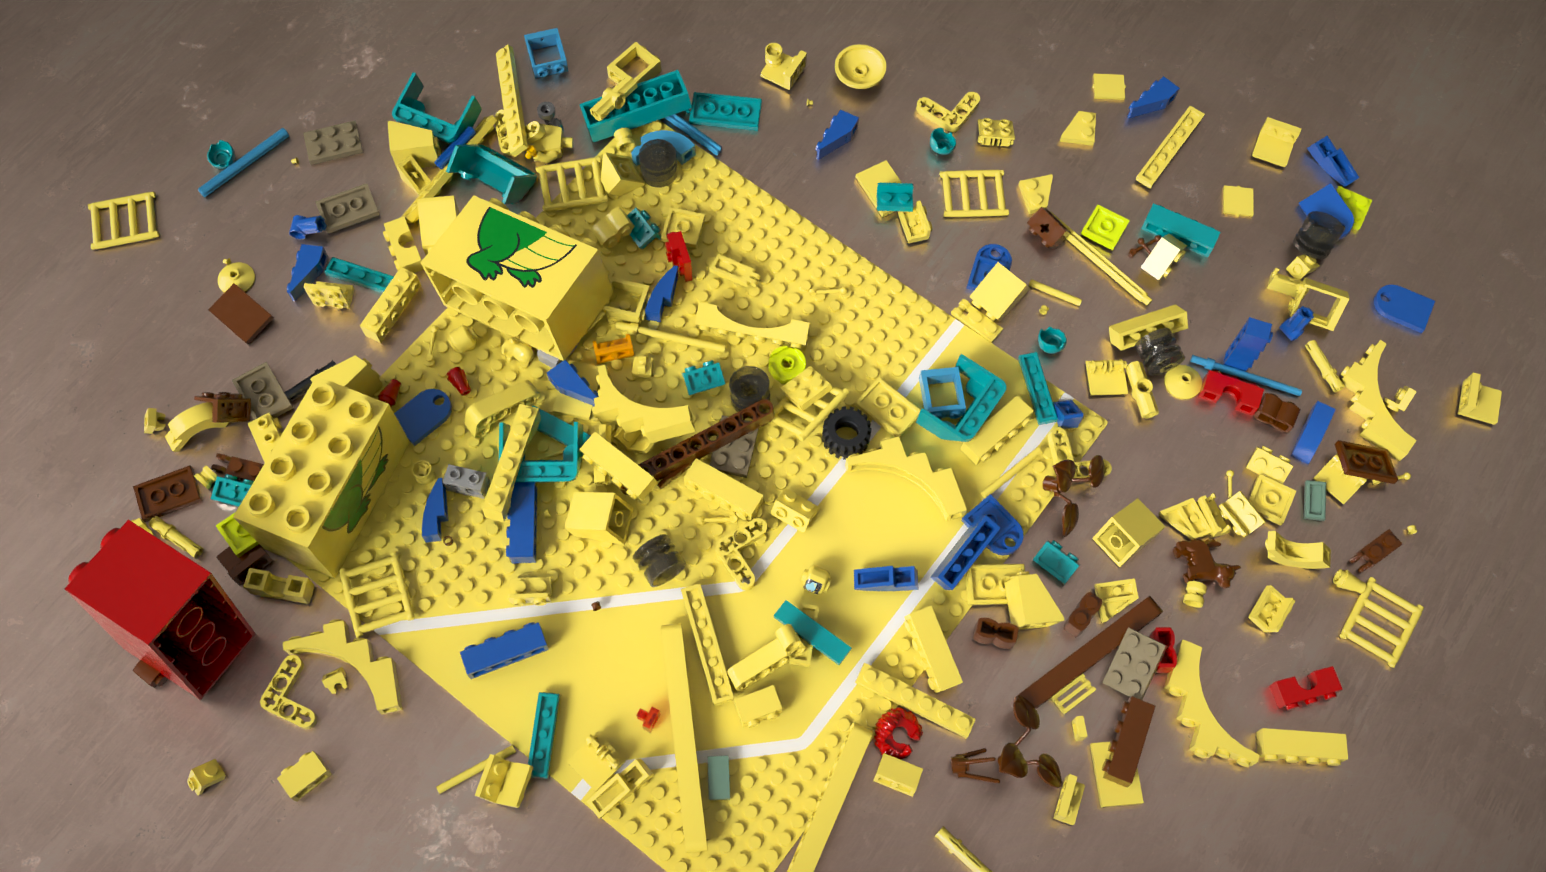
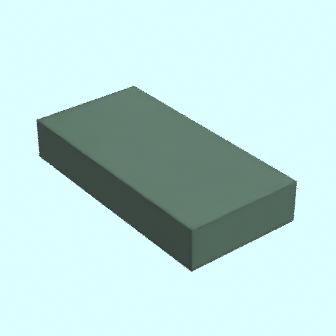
M1306 480L1304 487V519L1324 521L1326 516V482Z
M708 756L709 801L730 800L729 756Z

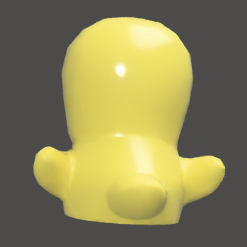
M513 337L508 338L502 346V354L507 355L508 362L512 361L514 357L519 362L526 364L534 358L533 348L523 342L518 343Z

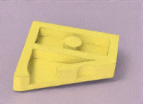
M1078 111L1061 135L1060 142L1093 146L1095 142L1096 113Z
M1052 174L1019 181V187L1029 214L1036 213L1040 207L1047 208L1053 179Z
M1194 498L1159 512L1161 518L1191 540H1198L1212 533Z
M1135 578L1094 585L1096 596L1102 599V605L1099 609L1101 623L1107 622L1111 617L1139 598Z

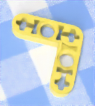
M968 92L952 112L931 99L922 97L917 101L916 110L920 115L945 130L954 133L963 126L977 109L980 96L976 92ZM963 109L967 114L961 115L958 113V110ZM940 112L943 116L938 118L934 113ZM955 118H956V119H957L956 124L951 125L950 123H953V122L955 121Z
M499 110L495 114L497 120L495 127L500 150L508 156H513L510 154L508 136L504 137V133L507 130L504 110ZM533 121L525 126L528 145L541 139L545 133V127L537 121Z
M1061 427L1054 428L1047 436L1054 465L1063 460L1074 461L1066 431ZM1056 434L1057 436H1060L1061 439L1054 437V435ZM1059 450L1065 452L1066 459H1061L1058 456ZM1103 459L1105 478L1111 473L1112 466L1107 460ZM1091 460L1074 462L1075 475L1073 478L1089 477ZM1081 466L1088 469V475L1081 473Z
M761 518L753 519L720 539L716 544L717 555L738 587L742 590H750L754 587L755 576L739 551L766 535L767 523ZM756 524L758 526H762L761 532H759V530H755L754 532H752L755 529ZM738 534H745L747 540L740 543L736 540ZM721 545H730L728 547V552H726L725 550L721 551ZM732 560H739L741 566L738 569H733L730 567V562ZM742 571L746 578L750 577V584L746 582L741 583L743 581L740 574Z
M289 655L283 660L262 695L260 704L266 711L303 729H311L318 721L317 715L312 710L286 698L304 667L302 659L297 655ZM290 662H295L297 664V667L291 668L289 666ZM284 671L290 673L292 676L289 677L287 674H284ZM281 678H286L287 685L279 689L277 682ZM276 690L278 693H281V695H275V693H273L272 691ZM268 699H271V700L273 699V700L275 701V704H274V705H272V704L269 705V704L267 703V700H268ZM288 705H293L294 712L290 716H285L284 708ZM299 713L306 717L309 716L311 721L305 722L298 717Z

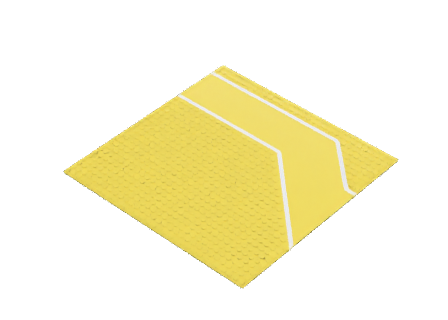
M660 120L631 129L635 147L641 145L640 137L650 132L660 130L676 131ZM613 138L596 156L601 158V163H599L600 172L602 171L603 154L605 152L628 156L632 159V151L627 153L620 152L617 147L618 142ZM695 145L696 155L683 165L670 154L658 153L636 166L646 183L638 189L622 196L608 194L604 189L608 202L555 211H542L536 217L539 224L548 228L553 224L562 227L575 240L581 242L583 238H588L594 241L602 250L600 256L604 266L609 270V276L649 285L650 293H652L660 279L673 267L672 262L668 263L666 257L665 242L655 238L642 250L632 237L628 235L620 238L615 247L606 249L597 240L591 228L616 207L621 208L626 215L635 207L641 211L645 210L651 216L649 220L660 228L661 231L659 233L661 235L670 207L705 214L697 248L686 247L691 260L692 281L685 282L684 276L679 274L672 307L664 306L661 322L645 319L642 320L640 326L726 345L725 352L638 333L637 335L630 334L634 356L597 364L592 341H596L599 344L626 338V334L629 333V331L615 328L617 320L602 317L580 339L577 348L567 359L596 366L606 365L611 375L613 386L631 401L635 394L641 395L642 399L639 403L641 405L655 408L689 406L693 415L696 432L655 442L654 448L648 453L629 452L620 443L614 446L637 465L720 422L722 415L730 417L763 399L769 400L774 408L785 397L781 390V387L785 384H781L772 377L768 364L770 355L775 349L781 346L793 348L790 347L791 344L784 342L783 345L773 344V340L765 339V342L756 341L753 336L748 335L747 338L736 337V333L732 332L724 335L717 333L718 330L711 328L710 332L699 330V326L695 325L699 302L718 305L719 312L736 323L754 328L780 327L791 323V319L810 323L807 345L799 349L806 359L805 369L811 366L832 386L840 390L845 388L849 391L846 398L835 408L839 410L846 406V409L854 407V411H857L858 408L854 405L855 402L879 377L919 409H924L919 383L921 370L955 367L959 356L963 354L1006 383L1004 395L984 423L1017 395L1033 410L1032 421L1026 427L1021 426L1018 429L1019 432L1012 439L1007 438L1004 441L1005 444L1001 449L992 451L991 457L984 463L981 461L978 465L960 450L963 442L940 439L915 421L900 438L906 457L914 452H925L933 473L939 468H951L965 503L967 514L984 500L981 496L982 491L1035 448L1039 447L1042 453L991 494L1021 525L1024 536L1054 497V492L1043 489V480L1047 475L1056 477L1052 467L1054 462L1047 436L1050 431L1058 427V424L1053 422L1038 425L1018 360L697 145ZM592 165L586 166L582 170L587 198L596 197L598 195ZM576 177L567 185L569 201L580 199ZM561 192L551 204L562 202ZM717 254L755 269V273L761 276L760 280L757 281L756 287L751 285L745 287L711 273L710 267ZM842 287L847 288L846 294H842L840 292L822 293L813 296L809 295L810 289L828 290L841 289ZM614 288L609 306L636 313L641 294ZM448 307L380 376L379 380L383 386L372 396V398L378 400V394L389 384L391 379H396L401 383L396 404L391 407L394 413L427 389L443 391L447 394L452 404L451 415L442 425L416 446L411 442L409 443L340 568L349 570L389 557L393 552H398L415 619L411 621L405 619L374 629L373 631L528 758L539 692L560 694L549 775L590 809L591 807L586 801L596 792L567 763L587 742L586 738L590 734L594 735L598 732L626 760L597 791L617 773H621L635 759H642L654 776L622 803L604 815L602 819L665 871L774 872L805 831L852 723L855 722L873 731L870 744L875 735V724L878 722V719L882 717V714L891 711V708L896 709L899 705L855 683L863 664L866 663L913 686L924 670L920 664L921 657L919 652L913 647L911 632H908L905 627L904 617L932 605L945 640H947L973 606L968 605L966 574L953 590H944L930 578L968 529L961 521L963 517L946 522L939 507L922 488L894 473L880 470L847 472L845 467L846 460H843L842 456L839 459L836 458L835 453L831 455L828 453L829 448L825 449L824 442H822L824 421L804 441H801L798 435L771 421L759 427L747 478L726 474L764 495L763 504L753 519L761 518L767 523L766 535L739 551L755 576L754 587L750 590H742L738 587L716 552V544L720 539L747 524L750 520H743L738 517V521L734 524L730 521L703 522L698 524L696 520L699 516L703 518H724L736 515V512L730 509H723L718 502L707 500L698 491L689 490L684 483V476L689 468L662 489L657 486L661 480L657 481L656 486L643 501L638 497L634 500L629 495L623 494L620 488L613 482L608 485L594 484V464L590 465L583 458L578 477L574 481L535 482L538 488L536 563L512 564L510 558L506 556V545H509L510 541L506 534L507 526H510V519L507 516L505 522L485 518L482 509L485 499L447 490L449 521L441 522L442 541L426 543L422 537L423 513L429 494L437 479H444L448 464L485 472L491 484L499 463V423L510 425L511 430L517 413L515 412L492 423L489 432L484 437L475 439L464 424L466 411L471 405L520 382L529 380L540 394L539 400L530 405L531 407L534 405L574 426V422H579L583 425V432L589 435L595 432V426L603 425L598 417H594L593 411L590 421L552 412L558 390L552 385L547 376V372L552 368L538 359V349L532 347L534 358L529 363L523 364L514 357L512 361L508 362L507 355H503L501 350L504 342L511 336ZM435 325L438 327V332L435 335L432 352L434 359L432 362H427L425 357L429 353L432 336L431 327ZM462 325L467 326L469 329L472 327L478 336L475 338L476 346L465 353L455 352L448 342L450 333ZM640 355L653 358L651 378L632 376L634 357ZM711 360L714 363L719 362L725 385L688 395L684 378L681 373L685 372V368L696 366L697 369L703 367L702 363ZM784 361L783 367L789 368L792 363ZM455 367H460L465 371L469 387L472 390L465 396H461L458 390L447 380V372ZM960 373L967 410L975 398L966 392V384L969 378ZM1046 380L1053 402L1072 400L1083 412V418L1078 428L1064 429L1069 439L1074 462H1080L1108 422ZM954 382L928 385L932 407L958 405ZM828 392L820 399L830 403L836 396ZM438 398L434 404L441 405L444 403V399ZM815 404L805 409V411L815 416H818L823 408ZM785 408L777 415L803 430L811 423ZM763 409L761 413H768L770 410ZM868 416L867 421L870 420L872 431L869 445L866 451H863V454L870 449H879L880 442L884 438L892 436ZM947 417L941 420L949 421L956 426L961 417L957 419ZM746 418L745 420L752 421L753 419ZM617 420L604 424L612 426V438L618 428ZM842 427L836 431L837 435L843 439H853L857 436V433L849 427ZM537 430L526 449L525 460H531L532 456L539 457L560 451L567 446ZM1056 434L1054 435V437L1061 439L1060 436H1057ZM712 436L709 440L714 441L717 436ZM695 445V447L699 449L701 445ZM1059 450L1058 456L1061 459H1066L1065 452ZM712 453L702 457L700 460L710 465ZM563 454L543 460H563ZM426 460L431 464L435 472V478L430 484L422 485L417 482L412 473V466L416 461ZM786 488L819 507L817 514L810 521L804 533L771 515L776 499ZM574 492L615 493L633 508L625 545L577 537L565 529V522L569 514L570 502ZM548 508L551 517L545 518L542 510ZM756 524L755 529L752 532H754L755 530H759V532H761L762 526H758ZM738 534L736 540L743 543L747 540V536L745 534ZM445 536H450L453 539L452 545L446 546L443 539ZM449 538L445 540V543L451 542ZM1007 538L1005 539V544L1013 547L1015 546V541ZM721 545V551L725 550L726 552H728V547L730 545ZM986 547L973 564H1004L1010 555H998ZM287 559L348 609L340 572H338L335 578H332ZM732 560L730 562V567L733 569H738L741 566L739 560ZM393 564L350 577L351 587L354 588L394 575L395 571ZM815 565L829 572V577L832 579L826 593L822 592L817 595L803 588L804 581L800 579L804 569L809 570L811 566ZM893 566L894 568L915 566L918 570L919 590H855L854 570ZM742 571L740 573L743 578L741 583L746 582L750 584V577L746 578ZM551 577V603H546L543 606H537L534 603H526L525 606H514L510 603L508 599L510 594V578ZM396 582L354 596L356 606L400 593ZM701 584L726 673L733 665L777 639L775 632L783 624L776 620L773 615L785 600L796 608H799V603L819 606L817 623L852 649L842 663L838 665L813 647L810 667L789 664L788 662L741 691L736 690L728 676L734 700L774 685L782 706V713L779 714L778 718L770 721L768 719L761 720L759 725L748 728V726L743 727L734 700L714 706L681 589ZM399 601L359 614V618L367 624L403 612L405 609L403 602ZM597 601L600 602L601 609L593 611L591 604ZM539 622L549 650L474 679L468 677L460 652L465 647L473 644L477 646L484 643L488 638H498L509 630L517 631L528 623ZM681 623L708 847V850L686 853L661 634L662 625ZM708 756H729L730 800L709 801Z

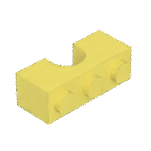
M405 217L384 223L386 231H383L386 242L390 241L391 243L388 247L392 257L396 256L397 258L394 261L397 271L401 267L412 273L424 270L416 245L410 248L403 247L407 242L414 240Z
M249 568L243 586L253 595L305 604L310 603L315 587L309 578L288 575V578H282L271 574L269 571Z

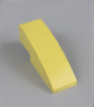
M635 759L586 802L600 819L627 799L654 774L642 759Z

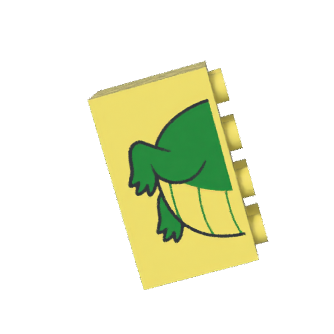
M473 196L421 261L426 274L445 306L562 361L567 359L614 293L608 278L610 273L602 262L600 256L602 250L598 244L588 238H583L581 242L570 237L565 229L555 224L551 225L550 228L539 224L533 215L526 211H521L519 215L509 211L503 202L496 198L486 201Z
M316 376L233 518L265 550L335 578L410 443L390 405Z

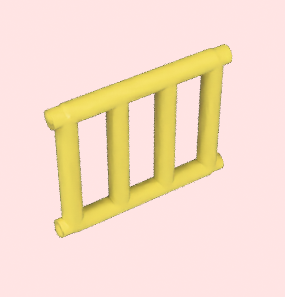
M594 157L536 167V171L540 175L544 200L543 212L608 202V197L604 194L599 166L601 158ZM592 165L598 196L587 198L582 167ZM575 168L580 199L569 201L564 169ZM557 171L562 202L551 204L546 172Z
M1004 170L940 171V178L943 179L946 208L944 217L1009 215V210L1006 209L1002 180ZM967 177L978 178L981 209L971 210ZM985 177H995L999 209H988ZM950 178H960L963 210H953Z
M154 191L88 204V209L91 210L93 232L91 249L108 248L160 237L159 232L156 231L154 209L156 193ZM146 200L149 232L138 234L135 202ZM128 204L130 236L120 237L117 206ZM109 207L112 239L101 241L99 209Z
M832 386L833 389L829 393L836 397L830 403L822 399L813 403L823 408L818 416L805 410L802 412L797 406L791 404V400L785 396L774 407L772 422L798 435L801 441H804L846 398L849 391L845 388L840 390ZM785 408L811 423L803 430L777 415Z
M393 552L389 557L349 570L346 568L339 570L356 638H360L363 636V633L405 619H408V621L415 619L398 552ZM393 564L394 575L354 588L351 587L350 577ZM396 582L398 583L400 593L356 606L354 596ZM395 602H403L405 611L361 625L359 614Z
M1369 577L1366 582V588L1360 594L1340 637L1352 640L1386 660L1390 667L1395 668L1424 607L1421 605L1415 606L1377 584L1375 578ZM1374 590L1410 611L1412 615L1409 621H1405L1369 600L1368 597L1371 591ZM1363 607L1371 609L1403 628L1404 631L1401 637L1393 635L1361 616L1360 613ZM1355 622L1395 644L1396 647L1392 655L1352 632L1351 630Z

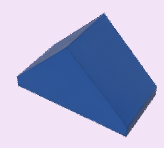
M1072 400L1053 402L1058 417V427L1063 429L1078 428L1083 418V412Z

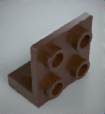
M202 392V396H194V400L213 403L212 422L250 421L251 398H244L243 394Z
M260 544L239 558L230 546L216 557L228 571L227 574L239 586L245 583L249 568L261 570L273 561Z

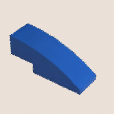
M1328 135L1307 148L1317 163L1344 187L1359 178L1342 149L1336 150Z
M673 266L660 279L652 291L645 309L646 320L661 322L664 306L672 307L679 276L678 266Z
M1319 401L1315 403L1306 423L1301 429L1291 457L1306 464L1310 463L1336 410L1335 408Z
M443 478L437 479L424 509L422 537L426 543L442 541L441 522L449 521L447 492L443 484Z
M884 566L855 569L854 589L862 591L919 590L918 570L915 566L899 568Z

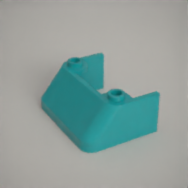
M413 72L392 110V116L396 122L432 130L434 138L437 137L441 141L450 143L455 141L468 126L473 128L482 108L476 97L471 96L460 119L454 125L426 114L424 104L417 100L424 85L417 74Z
M481 144L455 145L446 169L448 173H460L461 177L467 180L477 178L503 193L502 202L504 204L513 205L520 202L533 186L538 176L533 171Z
M961 354L955 367H958L959 372L969 378L966 384V392L975 399L956 426L949 421L940 420L923 408L918 415L916 423L940 439L969 442L975 437L1004 395L1006 383Z
M574 422V444H570L564 449L563 460H525L524 454L515 482L574 481L578 477L583 453L579 450L583 446V425L579 422ZM499 423V460L510 432V425L505 423Z

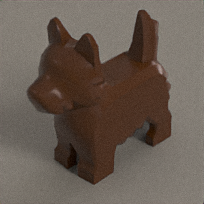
M1197 539L1179 541L1173 548L1176 559L1181 556L1187 558V565L1189 567L1187 568L1188 572L1183 574L1185 583L1189 581L1215 580L1221 588H1229L1231 586L1230 581L1237 574L1235 571L1241 569V566L1216 563L1210 549L1221 546V543L1214 539H1207L1206 541Z

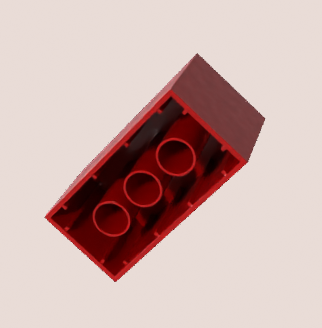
M128 519L121 528H113L103 537L100 544L101 549L89 562H82L72 570L68 578L69 584L64 590L124 650L139 660L144 661L201 701L254 638L256 633L211 572ZM164 639L181 653L175 657L179 661L176 665L173 664L175 660L159 649L161 646L158 643L159 640Z

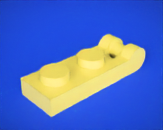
M962 299L959 302V306L951 311V315L991 343L1003 331L1002 327L971 306L966 299Z

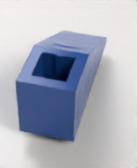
M1163 76L1159 81H1154L1148 91L1145 90L1141 94L1138 101L1135 100L1131 103L1127 117L1132 118L1165 109L1176 98L1180 88Z
M842 110L839 111L837 116H833L830 128H826L822 142L819 141L815 151H817L818 160L851 141L858 129L859 117Z
M301 244L300 251L296 254V265L292 268L291 282L287 285V293L293 301H296L305 292V283L312 284L324 272L328 258L324 247Z
M564 360L547 372L549 381L561 394L595 406L594 398L599 397L597 391H592L589 388L590 384L584 377L580 378L577 374L578 370L572 363L569 365Z

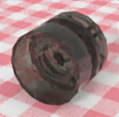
M654 139L643 144L639 151L640 171L643 180L648 185L659 188L673 183L678 173L675 147L663 139Z
M1313 211L1307 215L1302 228L1299 229L1298 234L1294 237L1293 243L1303 254L1311 258L1325 259L1330 255L1335 243L1341 237L1344 227L1333 216L1324 212Z
M1170 328L1153 331L1142 337L1135 344L1140 358L1145 359L1143 364L1150 376L1163 374L1177 367L1185 360L1181 347L1175 345L1177 340Z
M745 366L732 374L729 382L730 397L733 408L737 412L760 400L766 399L770 401V382L767 374L762 369L755 366Z
M666 534L650 539L633 554L634 562L638 564L640 570H645L644 577L651 587L665 584L677 576L686 566V561L678 551H673L675 545L670 542L671 539Z

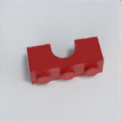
M1209 370L1203 379L1198 397L1217 403L1222 393H1229L1236 400L1235 410L1253 416L1260 406L1264 389L1256 384L1240 381L1236 377L1223 375L1219 371Z
M1334 667L1316 670L1307 675L1310 683L1309 690L1302 688L1295 676L1271 684L1269 687L1278 709L1286 708L1288 711L1298 708L1300 703L1305 702L1306 705L1317 703L1319 698L1324 697L1325 700H1330L1337 697L1336 693L1343 689Z

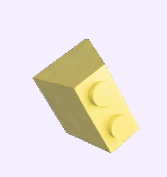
M388 121L390 153L396 167L410 155H412L421 168L436 166L434 162L442 154L441 147L439 148L438 138H434L432 130Z
M454 196L417 199L421 241L425 255L429 253L460 213Z
M997 262L970 295V298L973 299L971 303L979 310L983 307L987 311L986 315L993 321L995 319L1001 321L1031 288Z
M356 355L310 379L313 382L315 377L319 376L370 397L383 386L379 380L380 375L374 369H371L372 364L367 359L363 358L361 360Z
M574 492L570 502L569 514L565 522V529L577 537L625 545L633 508L615 493Z
M1137 498L1112 516L1092 539L1121 567L1151 542L1165 528V525Z
M1029 571L1019 572L1017 576L1010 577L1011 580L1004 583L1010 621L1019 630L1051 627L1064 621V616L1037 574H1029Z

